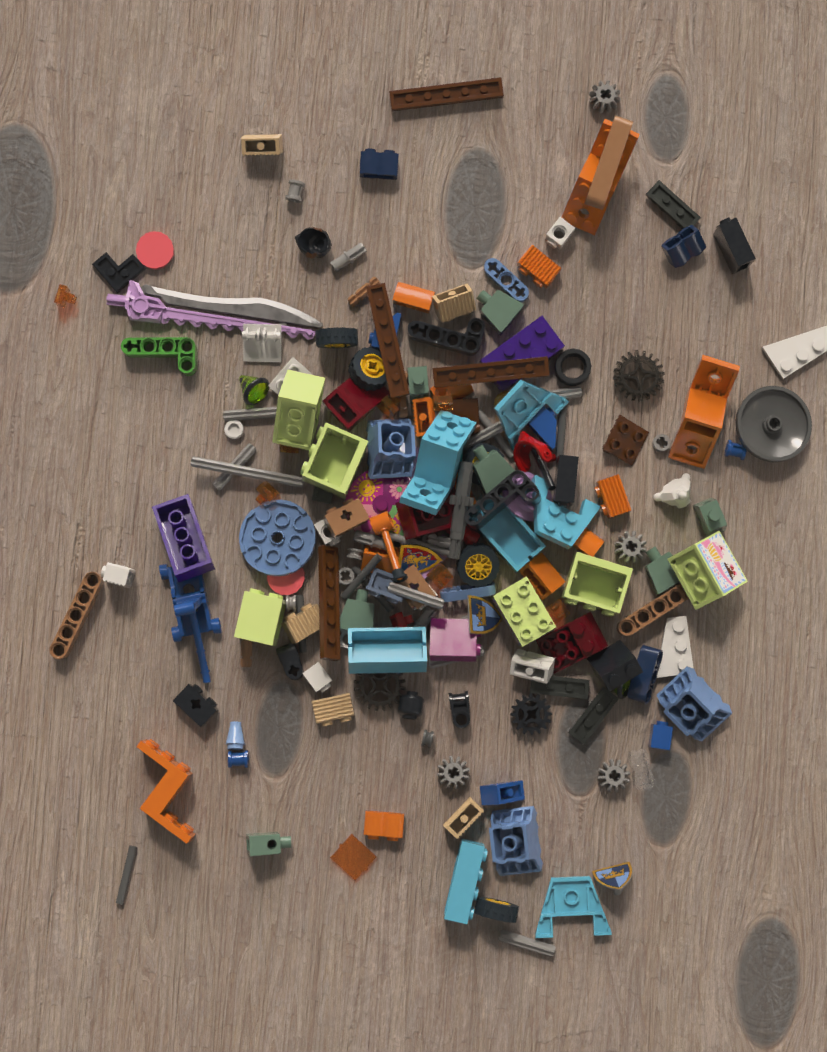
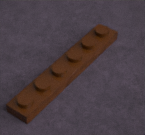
M501 77L389 91L392 112L504 97Z
M385 283L367 286L366 289L390 397L393 399L410 395Z
M548 356L432 368L435 388L550 376Z
M321 545L318 547L320 659L339 661L341 658L338 548Z

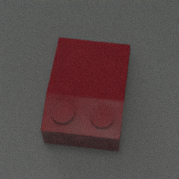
M453 487L436 515L399 502L395 503L405 540L451 528L454 505L449 504L450 495H455V487Z

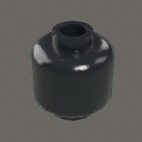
M407 691L406 695H401L399 698L398 713L402 715L403 719L417 720L423 714L424 699L418 696V692Z

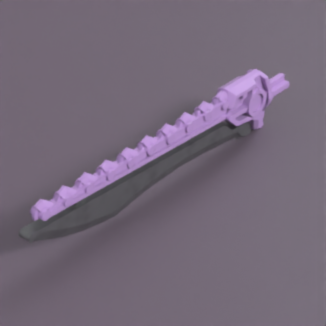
M132 280L129 281L130 285L128 286L126 296L108 294L106 299L107 305L125 307L128 317L132 321L166 324L171 319L179 326L185 325L184 323L189 321L195 328L205 323L211 330L221 325L226 331H231L234 327L243 331V324H271L169 308L159 299L162 298L167 305L279 322L281 333L285 332L291 338L302 334L307 340H310L315 336V331L290 327L287 324L317 329L323 328L322 322L288 305L263 298L204 297L152 287L147 284L140 287L139 283Z

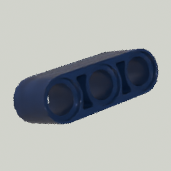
M646 645L641 647L637 661L643 673L631 679L627 694L628 699L648 704L662 661V650Z

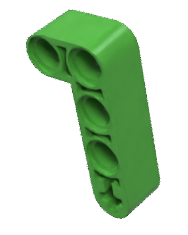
M140 337L126 338L121 343V350L128 357L178 358V368L182 374L192 376L197 371V345L191 338ZM130 344H132L134 347H140V350L138 348H132L131 351H129L127 348L130 347ZM154 344V349L151 352L145 351L146 345ZM166 344H173V349L170 352L164 351ZM185 344H192V349L190 351H183V347ZM186 362H191L192 368L188 371L183 370V365Z

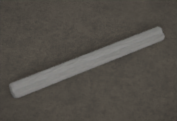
M192 457L191 466L300 488L304 484L302 477L199 457Z

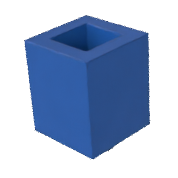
M663 721L651 724L648 747L670 750L673 727L668 726V722Z

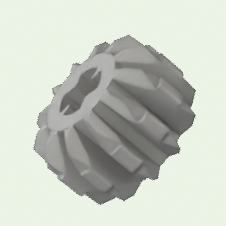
M609 80L606 81L605 85L602 81H599L598 86L593 85V91L589 92V96L592 97L589 103L595 104L594 110L599 107L600 113H603L604 109L610 113L611 107L616 109L617 103L621 100L618 96L620 95V90H615L616 84L610 86Z
M625 531V538L619 535L618 539L621 542L614 543V545L620 547L614 550V552L622 553L618 557L620 560L626 556L625 563H629L630 557L632 562L636 563V556L642 559L643 555L640 552L647 551L646 548L641 547L647 544V542L639 541L643 537L641 534L635 538L636 531H632L631 537L629 532ZM627 542L635 545V548L632 549L634 552L626 549V546L629 545Z
M449 756L450 763L443 759L442 762L446 766L438 765V768L444 770V772L437 773V776H445L440 780V783L443 784L448 780L447 788H450L451 782H454V788L457 789L458 781L462 786L465 785L461 778L469 779V776L463 774V772H469L470 769H462L467 762L463 761L461 764H458L460 761L459 756L456 758V762H453V756ZM453 767L458 768L456 771H459V774L450 777L448 770H452Z
M610 759V766L603 762L602 764L606 769L599 768L598 771L603 773V775L597 776L598 780L604 779L600 785L604 787L608 784L607 791H611L613 786L614 791L618 792V785L625 789L626 787L622 782L629 783L630 780L625 778V776L631 773L630 771L624 772L623 770L628 766L624 764L620 767L621 760H617L614 765V760ZM613 770L619 774L616 780L609 777Z

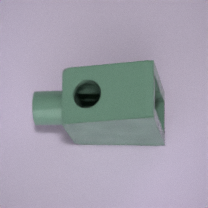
M483 290L476 298L484 304L480 314L500 336L524 308L523 303L500 290H497L492 296Z
M427 366L407 367L411 404L413 399L429 397Z
M483 445L473 450L478 458L473 464V470L485 494L489 493L515 471L496 450L488 453Z
M709 498L693 505L706 537L717 531L722 533L726 530L727 522L716 499Z
M656 546L646 552L651 563L644 567L656 595L680 582L668 561V558L673 556L670 552L661 556Z
M358 589L356 600L347 599L340 616V629L374 628V604L367 603L369 591Z
M278 832L246 834L247 854L249 856L281 854V848H291V836L280 837ZM269 840L274 841L273 846H267Z

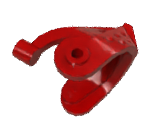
M525 431L520 432L518 442L513 451L514 461L520 471L527 472L531 467L529 452L533 447L544 462L556 460V455L552 454L545 443L531 437Z

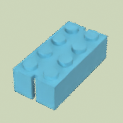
M488 503L485 506V510H491L494 504ZM507 506L478 530L515 573L530 561L528 557L532 559L546 547L521 518L514 515ZM475 517L471 518L475 522L478 520Z
M426 627L348 628L349 674L427 672Z
M461 838L444 910V919L468 924V920H472L474 914L472 902L477 900L479 892L476 884L477 881L481 882L483 868L480 866L481 862L486 861L488 852L484 843Z

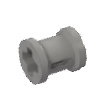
M289 180V192L285 199L301 203L302 189L306 184L298 180Z

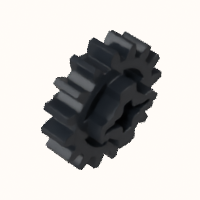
M529 693V698H526L523 694L522 701L516 699L515 701L518 705L511 706L515 710V712L510 713V716H515V719L511 722L518 724L517 730L523 728V734L527 730L530 735H533L535 730L540 734V728L547 729L545 723H551V720L547 719L548 716L552 715L551 712L547 711L551 706H545L546 699L539 700V694L535 698H533L532 693ZM528 701L537 702L534 706H527L525 704ZM542 708L544 710L543 720L540 718L539 713ZM519 709L523 711V718L521 720L518 717ZM536 709L534 713L536 717L534 719L530 717L525 721L528 716L527 710L532 711ZM529 722H535L538 726L527 727L525 725Z

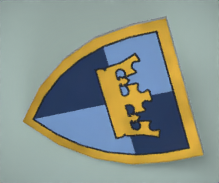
M467 595L468 615L463 616L462 619H469V633L486 634L493 631L503 619L498 610L483 598Z
M630 862L592 871L595 880L600 885L613 889L614 895L622 893L623 888L629 883L633 874Z

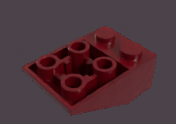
M349 378L322 402L347 431L350 432L384 401L390 393L385 386L376 391H365V389H360L359 386L355 385L353 380Z
M591 611L536 639L542 654L555 658L553 674L608 646Z

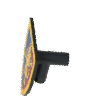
M401 544L398 561L404 571L414 564L418 571L422 573L436 566L442 561V558L428 547L418 544Z

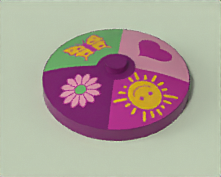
M367 470L353 481L345 501L351 498L353 500L359 498L369 518L388 511L395 528L390 530V532L404 535L395 503L400 501L402 493L412 479L410 477L370 479ZM370 520L354 528L355 532L359 530L374 535Z

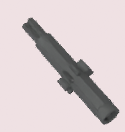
M460 462L455 495H450L449 504L454 506L448 558L460 559L461 545L466 529L465 513L468 511V507H472L474 503V498L470 497L474 463Z

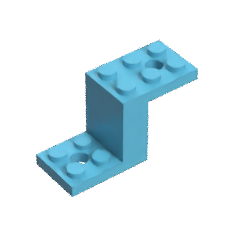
M440 410L421 439L414 477L402 493L399 503L433 515L438 513L455 485L462 450L473 433L476 422L454 415L451 412Z

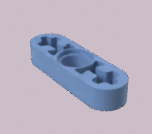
M490 258L485 262V274L510 297L519 302H524L528 298L529 290L527 286L499 260ZM488 264H496V270L500 273L498 278L495 277L497 273L494 270L489 271ZM505 275L510 276L512 282L509 285H503L501 278ZM515 282L517 283L515 288H517L519 291L522 289L524 290V297H517V291L514 288L512 289V291L509 290L513 287Z
M492 582L484 587L469 586L467 584L443 588L440 590V598L444 602L465 600L467 595L477 597L494 595L496 593L495 583Z

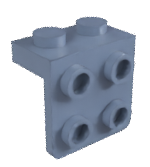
M374 568L370 581L365 588L369 590L368 594L380 598V595H384L387 597L386 601L397 605L399 601L403 603L405 598L388 592L389 584L393 582V574Z

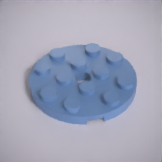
M270 500L254 510L252 509L245 517L240 528L239 545L245 559L255 570L269 576H285L298 571L309 561L316 545V530L310 516L299 505L287 500ZM276 533L283 535V539L279 543L273 542V536Z

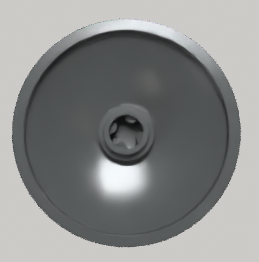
M766 386L753 391L742 401L737 410L735 426L741 444L751 455L767 462H782L793 458L805 448L812 432V419L808 407L796 393L780 386Z

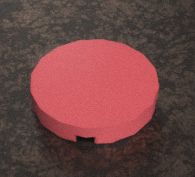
M152 231L139 239L136 246V254L142 265L149 269L158 270L166 267L173 259L174 247L167 235L162 232Z
M303 567L285 576L267 575V582L270 588L280 595L297 593L305 581Z

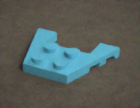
M520 380L494 409L514 451V447L519 439V432L545 404L558 414L569 401L560 395Z
M535 475L531 481L537 486L541 494V501L535 505L533 510L534 533L569 549L600 509V505L585 499L582 501L579 514L558 506V504L546 499L548 487L543 478ZM536 492L532 493V498L536 496Z
M590 876L550 878L535 938L553 937L552 917L580 915L593 916L594 936L612 935Z

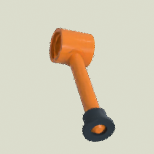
M386 511L370 517V524L375 535H382L393 568L392 574L394 578L392 581L394 583H401L407 580L408 576L404 573L403 568L400 567L389 534L390 530L395 529L389 512Z

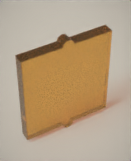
M351 834L343 844H339V848L330 858L356 880L364 870H368V866L377 856Z

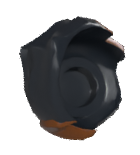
M308 227L295 236L301 253L310 259L324 257L332 246L329 235L321 228Z

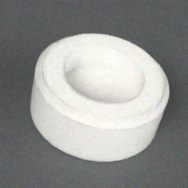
M230 420L226 423L224 431L230 439H239L244 433V427L238 420Z

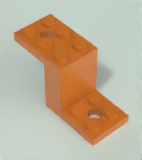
M604 119L592 150L578 176L561 217L572 226L594 236L640 135L630 130L603 210L586 205L585 201L613 123L607 119ZM580 209H586L589 214H583Z
M702 355L685 398L680 427L669 451L668 458L705 469L721 432L727 398L738 375L740 366ZM711 375H717L720 378L713 379ZM688 446H695L696 449H690Z
M141 740L136 747L167 769V772L140 809L187 844L196 835L193 832L194 828L187 823H180L178 821L179 817L171 811L167 813L166 809L193 774L189 771L191 768L183 762L178 763L175 761V756L169 751L160 750L158 748L160 745L154 740Z

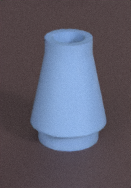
M230 722L226 740L228 750H243L245 742L241 722Z

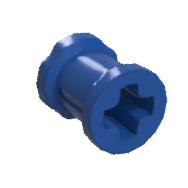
M728 440L724 456L728 457L730 455L744 460L747 450L742 444L733 443L731 440Z
M248 750L244 752L228 751V768H232V766L248 768Z

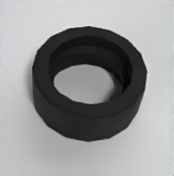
M572 348L565 350L559 355L554 369L560 382L565 385L576 386L586 381L592 366L590 358L585 352ZM574 356L582 360L584 371L578 378L565 376L562 372V363L566 358Z

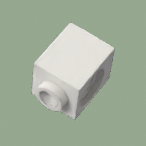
M559 217L546 234V243L554 249L557 247L560 250L574 233L575 227ZM561 231L564 237L558 239L554 236V232Z
M324 520L314 524L326 546L330 544L332 547L341 542L340 538L343 537L342 535L335 539L324 535L325 529L328 528Z
M319 662L302 673L316 692L320 690L323 693L331 687L330 682L333 680Z

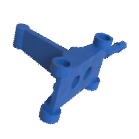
M167 564L159 565L161 579H169L174 611L178 626L171 627L174 642L182 641V637L193 635L203 683L211 682L201 633L213 631L214 634L222 633L219 618L211 619L203 574L178 582L172 567H168ZM187 584L193 585L194 592L184 593V586Z

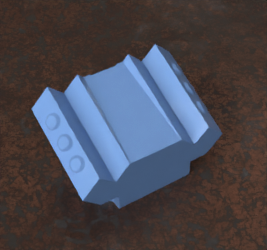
M409 418L368 420L366 427L368 433V477L370 479L411 477L414 467L413 459L416 457L415 429Z
M690 667L683 669L657 694L658 700L665 708L664 713L686 736L691 735L699 741H703L732 714L729 704L723 703L720 695L707 685L704 678L697 676L695 669Z
M534 806L492 811L489 834L492 860L496 862V870L499 876L542 871L543 862L540 857L541 847L538 836L539 825L536 821L537 812Z

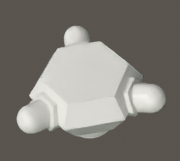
M685 473L681 478L674 479L663 486L661 493L654 494V500L665 502L671 506L676 505L677 508L687 506L691 501L690 475Z

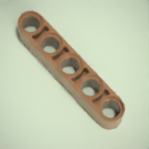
M615 115L585 201L586 205L603 210L633 121Z
M89 572L84 576L50 646V654L53 658L65 659L69 656L103 586L104 581L101 574ZM92 576H97L98 583L95 586H91L89 582ZM84 593H88L90 596L87 603L81 601V596ZM76 610L81 612V618L78 621L73 619V613ZM67 628H71L73 631L70 638H66L64 635ZM59 645L64 647V653L61 656L56 653V648Z
M681 583L620 620L617 624L618 633L622 636H630L688 600L689 597ZM672 592L679 594V601L673 602L670 595ZM656 602L663 604L662 612L655 611L654 604ZM640 612H644L647 615V620L644 623L638 620ZM624 622L629 623L631 626L629 633H625L621 629Z

